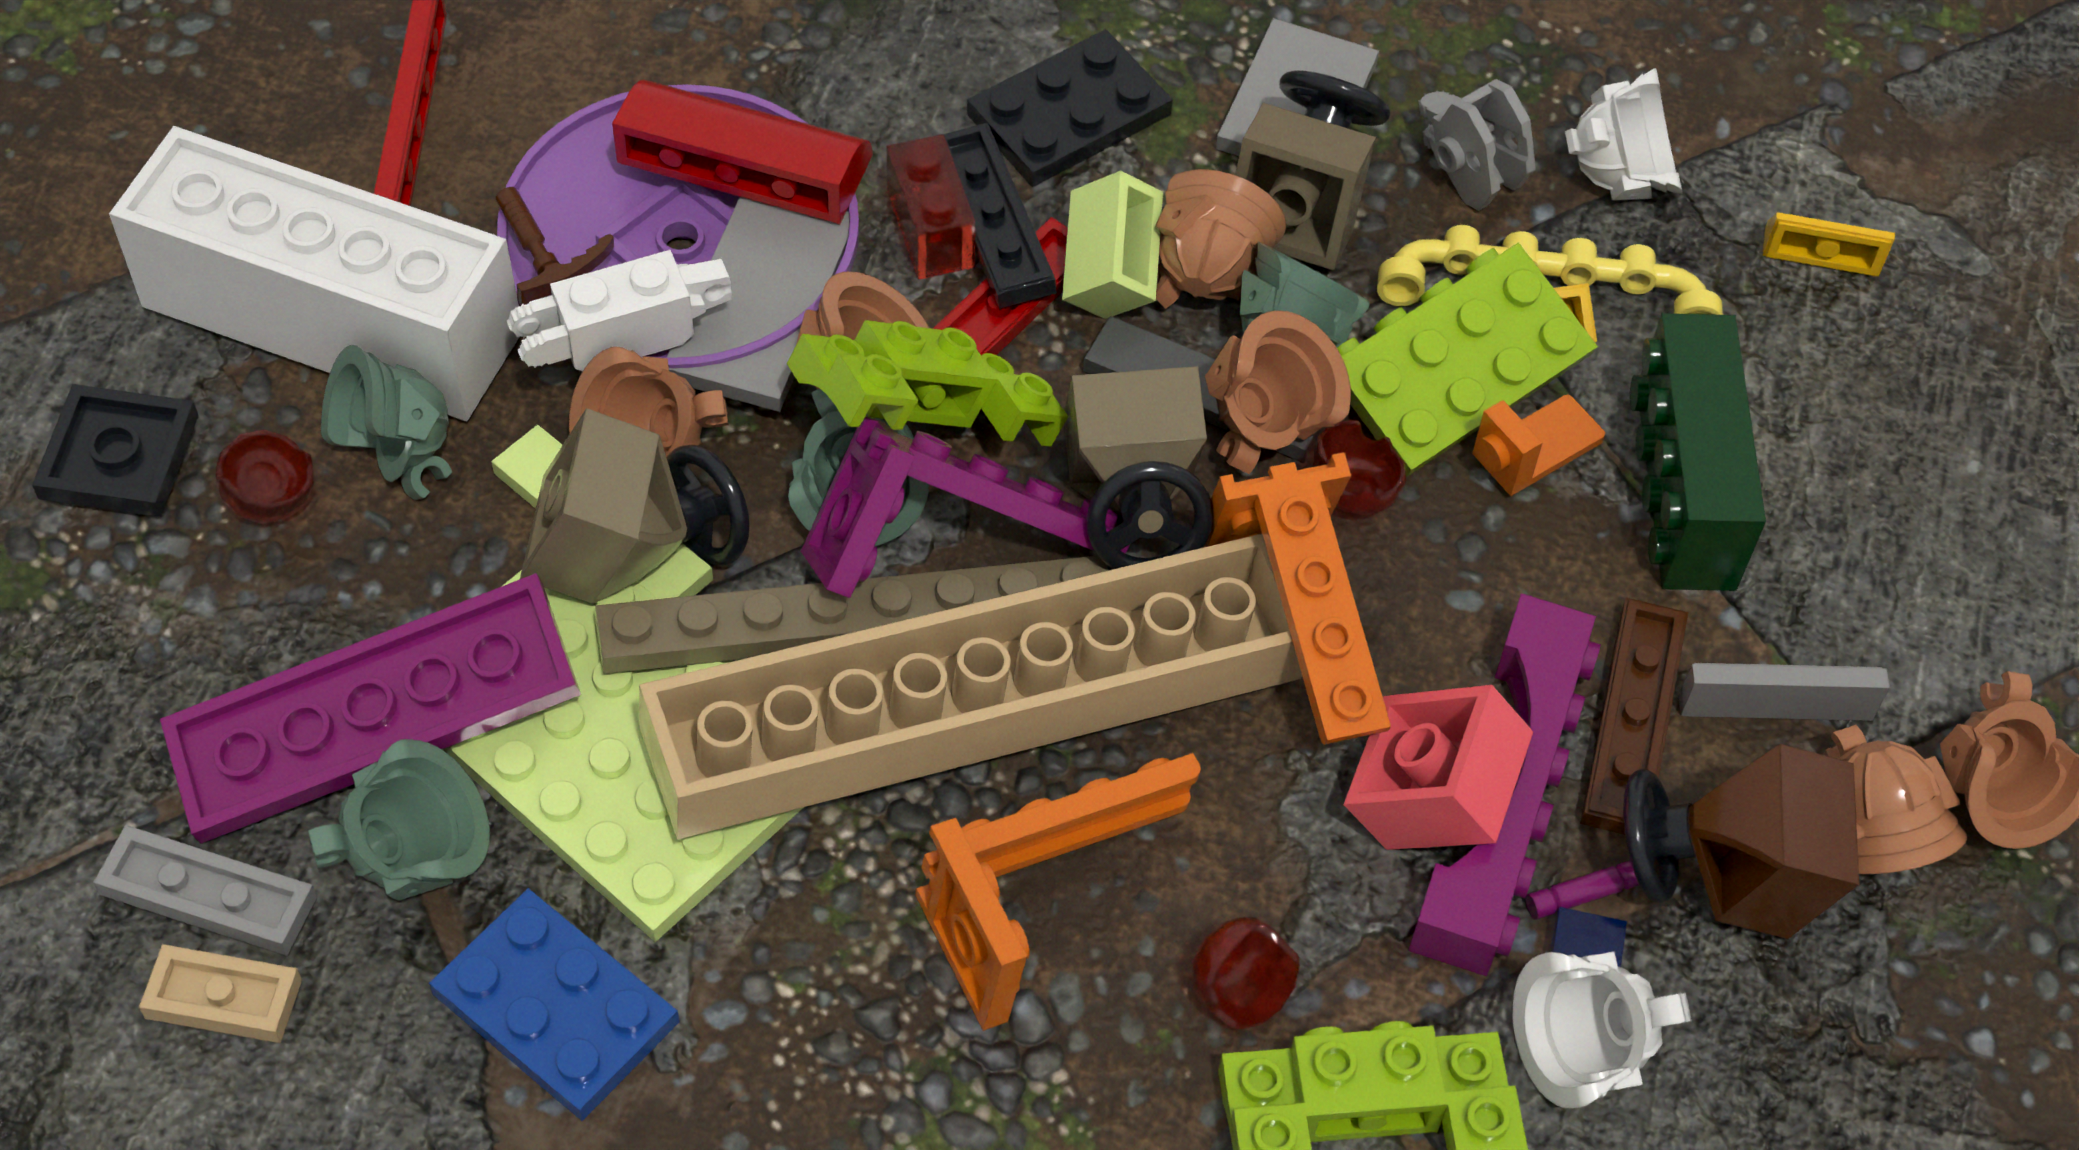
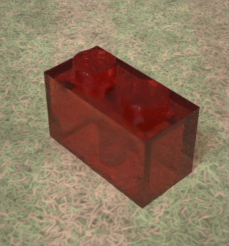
M941 134L887 145V193L917 279L920 280L975 268L976 222L944 135Z

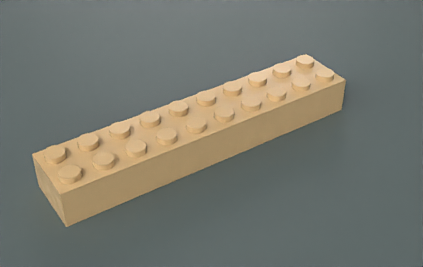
M1262 534L639 684V728L678 840L1301 679L1302 673Z

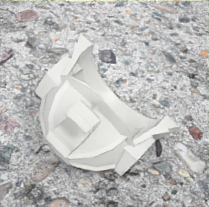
M1654 68L1645 75L1642 73L1631 85L1629 81L1600 87L1591 95L1592 105L1581 115L1577 128L1565 131L1569 154L1578 156L1580 169L1594 184L1609 189L1612 200L1652 198L1651 187L1666 193L1668 190L1682 194L1679 173L1676 172L1669 142L1657 69Z
M1555 952L1537 955L1527 962L1516 982L1513 996V1028L1523 1065L1530 1079L1544 1097L1555 1105L1568 1109L1584 1107L1597 1098L1604 1097L1608 1091L1643 1085L1640 1069L1644 1067L1650 1057L1657 1053L1663 1044L1661 1026L1692 1021L1686 993L1655 998L1649 981L1638 974H1631L1624 968L1617 967L1614 952L1581 958L1574 954L1565 955Z

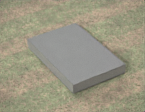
M1273 18L1219 131L1216 149L1239 156L1243 137L1263 103L1302 115L1305 114L1307 108L1293 102L1280 90L1279 80L1286 72L1301 70L1321 73L1348 81L1366 89L1377 65L1379 51Z

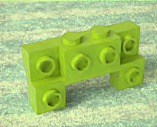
M865 320L855 340L837 334L830 337L802 334L787 362L797 381L801 384H811L825 392L835 404L847 425L851 427H860L866 414H868L872 418L885 419L890 428L894 430H902L907 421L970 428L982 409L1003 441H1014L1025 422L1041 446L1051 447L1069 417L1054 397L1052 387L1043 378L1032 373L1014 374V369L1010 363L995 354L985 353L981 356L976 349L975 341L968 334L956 328L949 327L939 330L916 327L903 321H895L892 324Z
M1404 1021L1386 1022L1374 1027L1371 1031L1346 1033L1338 1027L1328 1026L1312 1029L1303 1036H1295L1291 1048L1221 1054L1218 1073L1233 1150H1312L1311 1142L1438 1132L1441 1122L1447 1150H1528L1516 1086L1508 1085L1498 1032L1435 1037L1434 1026L1412 1027L1410 1023Z

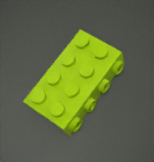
M1519 242L1501 254L1495 248L1486 251L1467 266L1465 270L1468 275L1454 284L1449 277L1439 281L1420 297V301L1423 304L1411 312L1406 313L1402 307L1392 311L1374 326L1373 330L1376 334L1361 344L1353 337L1337 347L1349 375L1351 386L1350 405L1405 478L1479 430L1484 410L1502 400L1512 408L1591 356L1598 348L1597 344Z

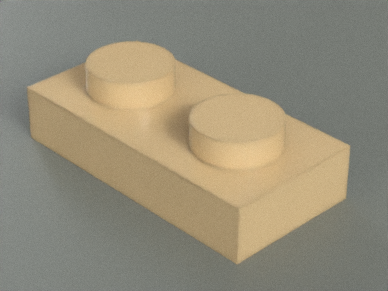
M162 944L139 1008L144 1018L149 1020L281 1043L302 979L297 968Z

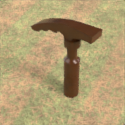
M506 187L496 195V202L525 251L531 252L534 258L533 267L538 276L517 283L518 301L521 305H526L530 301L552 295L551 283L591 272L607 258L614 248V237L608 234L598 239V244L588 248L586 254L571 258V263L560 264L554 253L546 250L544 246L545 237L515 187Z

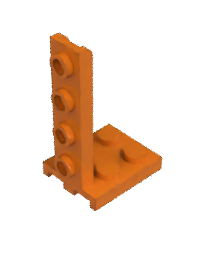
M1345 452L1332 454L1326 465L1297 470L1295 462L1271 466L1268 470L1269 476L1234 482L1232 474L1220 476L1211 497L1213 525L1204 547L1258 534L1263 535L1322 744L1326 745L1389 731L1391 728L1390 720L1331 520V515L1351 478Z
M1194 753L1171 761L1168 758L1152 760L1143 765L1136 773L1112 781L1109 778L1093 780L1084 785L1077 793L1053 801L1048 798L1034 800L1023 806L1017 813L992 822L988 819H979L961 828L957 819L953 818L930 826L929 834L937 850L924 854L921 869L926 879L929 878L930 881L929 884L916 888L915 896L983 1031L1008 1022L1016 993L1020 988L1023 969L1030 954L1029 944L1022 926L1017 920H1009L999 902L1000 893L996 877L1184 812L1188 808L1191 799L1189 792L1191 785L1196 783L1201 771L1200 764Z

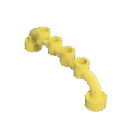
M1457 225L1447 230L1444 240L1420 239L1404 245L1395 253L1394 257L1385 260L1378 269L1377 293L1379 297L1390 305L1409 306L1417 303L1425 293L1426 272L1421 263L1444 264L1449 272L1457 275L1468 274L1465 270L1467 266L1486 251L1495 248L1501 254L1519 242L1543 275L1561 277L1568 286L1589 283L1590 286L1595 281L1620 283L1622 289L1631 294H1645L1654 287L1665 288L1681 294L1674 302V314L1723 315L1720 297L1716 293L1707 290L1697 276L1683 268L1656 264L1654 250L1642 244L1626 247L1620 254V260L1597 257L1596 245L1591 240L1585 238L1571 239L1564 243L1561 253L1538 251L1537 238L1528 232L1518 231L1505 237L1503 247L1480 244V235L1475 228L1468 225Z

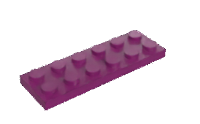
M535 573L161 718L160 722L191 834L202 844L355 784L352 775L378 762L382 752L387 751L392 744L399 740H421L444 749L582 694L544 585L538 574Z

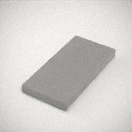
M740 197L711 259H722L730 277L732 298L730 301L709 308L705 313L693 318L694 335L684 345L671 348L667 358L695 357L738 348L777 331L798 317L823 292L825 283L830 277L835 275L848 241L849 212L846 211L841 224ZM800 329L774 345L743 358L701 367L669 368V371L686 378L694 389L705 392L722 390L723 397L780 412L795 378L787 362L797 344Z

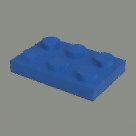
M529 888L429 982L432 994L581 1121L680 1022L678 1010Z

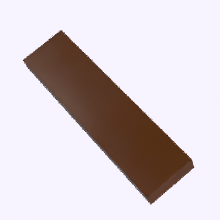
M1625 598L1618 624L1580 824L1625 835L1623 802L1625 787L1630 775L1638 769H1648L1659 778L1689 612Z

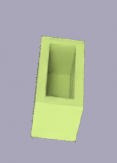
M1121 170L1071 190L1062 300L1104 319L1156 301L1160 230L1156 227V224L1162 213L1163 191Z

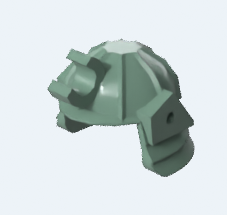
M1258 242V258L1255 257L1257 275L1245 269L1242 273L1240 315L1243 332L1261 314L1270 311H1289L1301 315L1317 325L1337 348L1347 341L1353 328L1351 325L1364 316L1363 314L1370 305L1368 299L1261 242Z
M356 345L345 347L336 358L326 384L321 415V435L323 439L334 446L376 449L378 466L384 479L394 482L401 476V483L405 493L414 500L424 499L430 493L421 483V473L424 468L429 469L436 480L447 478L452 473L449 464L444 459L433 455L443 444L447 436L449 424L448 409L443 393L416 370L398 364L393 367L383 363L372 353L365 352Z
M821 389L811 393L822 418L813 424L804 441L803 457L792 462L794 479L789 484L788 493L791 508L799 521L809 531L857 427L847 425L835 404ZM874 418V419H877V420H879V421H882V422H884V423H886V424L888 425V423L886 422V420L880 419V418ZM905 424L902 430L892 429L896 433L914 439L907 424ZM906 476L902 485L904 488V500L901 509L892 523L884 524L875 546L899 537L917 521L927 501L929 484Z
M402 739L395 742L387 751L382 752L378 762L352 775L356 788L349 793L348 797L341 804L340 824L323 825L308 830L317 868L328 867L347 859L353 867L354 875L363 876L369 881L376 882L380 887L385 888L387 896L398 901L453 883L452 879L463 878L474 873L485 860L490 842V827L486 808L470 776L455 759L442 749L428 742L413 739Z

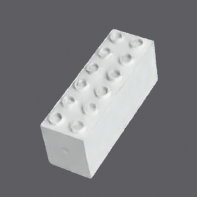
M176 126L172 127L109 213L142 307L330 373L340 352L349 345H356L363 351L372 353L383 363L393 367L398 364L419 372L443 393L448 409L447 415L464 421H468L519 339L513 331H510L506 321L509 319L510 310H514L519 305L507 240L505 238Z

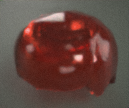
M1347 420L1334 424V426L1326 427L1317 438L1313 467L1326 465L1332 454L1345 452L1351 473V478L1335 508L1357 515H1373L1392 507L1403 493L1406 485V464L1397 452L1392 449L1390 438L1385 436L1377 441L1368 439L1364 436L1361 430V423L1358 420Z
M265 429L240 434L221 451L216 466V484L221 499L238 517L259 524L285 521L299 512L310 497L315 483L313 480L311 455L300 449L289 437Z
M1237 917L1225 921L1203 939L1191 963L1193 990L1201 1003L1229 1027L1239 1030L1260 1026L1282 1009L1295 989L1300 959L1298 954L1268 923L1255 917Z

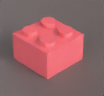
M1493 685L1383 696L1391 728L1387 732L1369 735L1343 805L1386 850L1496 843L1533 735L1532 729Z

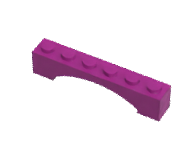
M1521 593L1495 678L1507 682L1514 701L1515 710L1532 729L1533 735L1497 842L1477 844L1468 854L1450 867L1436 863L1408 951L1486 977L1496 953L1509 956L1520 922V917L1508 914L1513 895L1523 899L1526 898L1537 864V860L1525 857L1530 839L1542 843L1554 804L1541 800L1546 784L1558 788L1570 752L1569 749L1558 746L1562 730L1573 734L1575 732L1585 701V696L1574 693L1577 679L1581 678L1590 681L1601 644L1589 641L1596 616Z

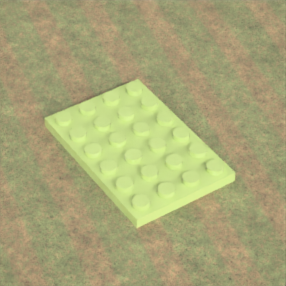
M521 571L504 585L520 580ZM636 582L594 604L545 588L582 695L442 750L455 759L475 782L654 942H657L804 807L677 840L639 728V684L734 661L603 674L596 627L595 605L654 600L656 598Z

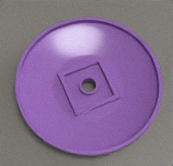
M667 85L806 123L792 112L751 94L713 86ZM629 92L595 102L555 125L527 151L506 187H515L545 237L544 246L546 250L554 253L560 264L571 263V258L586 254V250L598 244V239L608 234L614 237L613 250L591 272L671 250L676 264L690 265L711 261L740 198L736 195L617 163L612 122ZM854 194L847 209L850 217L848 241L835 274L850 272L855 260L859 237V215L856 194ZM499 208L497 236L507 240L517 294V283L538 276L533 267L534 258L531 252L525 251ZM674 238H691L696 241L691 247L681 250L673 249L666 245ZM823 292L807 309L819 312V302ZM806 310L782 328L759 340L714 354L668 358L669 368H692L714 365L743 358L764 350L800 329ZM670 349L647 355V357L667 358Z

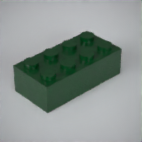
M1661 313L1654 337L1646 338L1643 344L1641 375H1633L1630 384V407L1632 411H1640L1641 424L1638 426L1636 434V456L1638 461H1646L1647 475L1644 477L1642 486V505L1644 512H1652L1654 523L1648 540L1649 561L1651 564L1659 565L1662 589L1737 591L1765 526L1766 517L1736 315Z

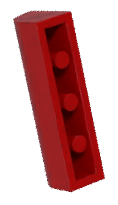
M644 79L638 81L631 88L612 122L617 163L841 224L873 156L872 146L868 140Z

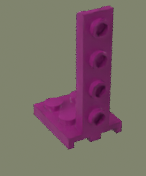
M866 415L860 427H857L801 549V553L827 590L850 598L857 582H864L873 570L877 558L875 543L884 524L892 523L901 509L904 500V488L902 485L906 476L1094 550L1089 541L1086 527L1087 512L1091 500L1085 499L1080 508L1061 500L1064 492L1047 482L1029 477L1026 485L1006 478L1009 470L991 459L974 454L971 461L967 462L950 455L952 446L937 437L917 431L914 439L892 431L886 423ZM1108 509L1105 521L1107 532L1118 526L1116 521L1119 515ZM1130 544L1121 549V551L1126 553Z

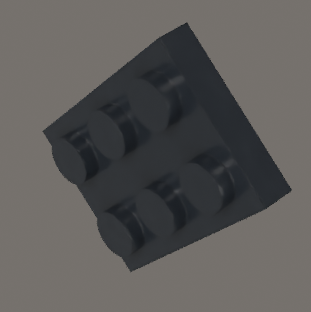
M1105 29L967 99V115L976 125L988 123L1000 152L1033 188L1170 116L1173 99Z

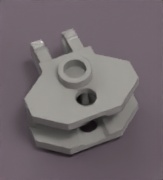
M1495 79L1463 98L1453 94L1449 95V92L1436 91L1424 94L1421 100H1419L1421 116L1423 115L1424 118H1428L1433 123L1428 125L1425 131H1423L1424 145L1428 149L1432 148L1438 162V167L1447 172L1465 204L1480 211L1487 207L1500 191V184L1515 191L1523 186L1535 171L1531 120L1512 86ZM1516 137L1518 145L1514 143L1513 138Z

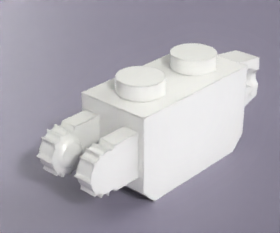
M671 250L551 283V296L530 301L526 305L516 306L514 310H510L509 319L506 321L510 331H513L517 338L520 336L523 338L527 337L525 340H521L522 343L518 352L521 360L525 361L528 367H542L546 363L549 365L571 358L574 368L583 371L597 354L610 347L617 346L629 351L633 350L640 357L684 345L694 335L693 318L705 313L709 308L731 300V281L722 259L690 265L676 264Z

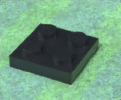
M72 384L32 484L39 500L161 517L199 416L194 401Z

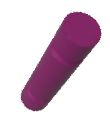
M1628 860L1617 864L1616 867L1610 866L1553 885L1550 889L1544 888L1529 893L1525 898L1526 906L1531 917L1537 920L1555 914L1556 910L1561 912L1621 892L1622 889L1627 890L1639 886L1631 861Z

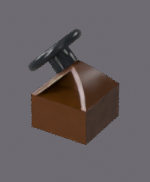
M1779 744L1694 804L1670 805L1663 784L1648 769L1634 771L1627 781L1624 792L1623 816L1628 853L1640 888L1650 900L1656 903L1666 902L1673 896L1679 877V859L1696 857L1715 921L1789 939L1859 885L1854 763ZM1655 858L1659 863L1658 876L1653 866Z

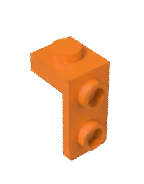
M1571 395L1560 397L1522 420L1502 400L1484 410L1472 454L1510 496H1513L1602 444L1605 431Z

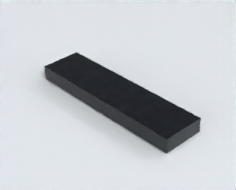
M988 123L933 137L934 152L999 309L1056 294L1055 277Z

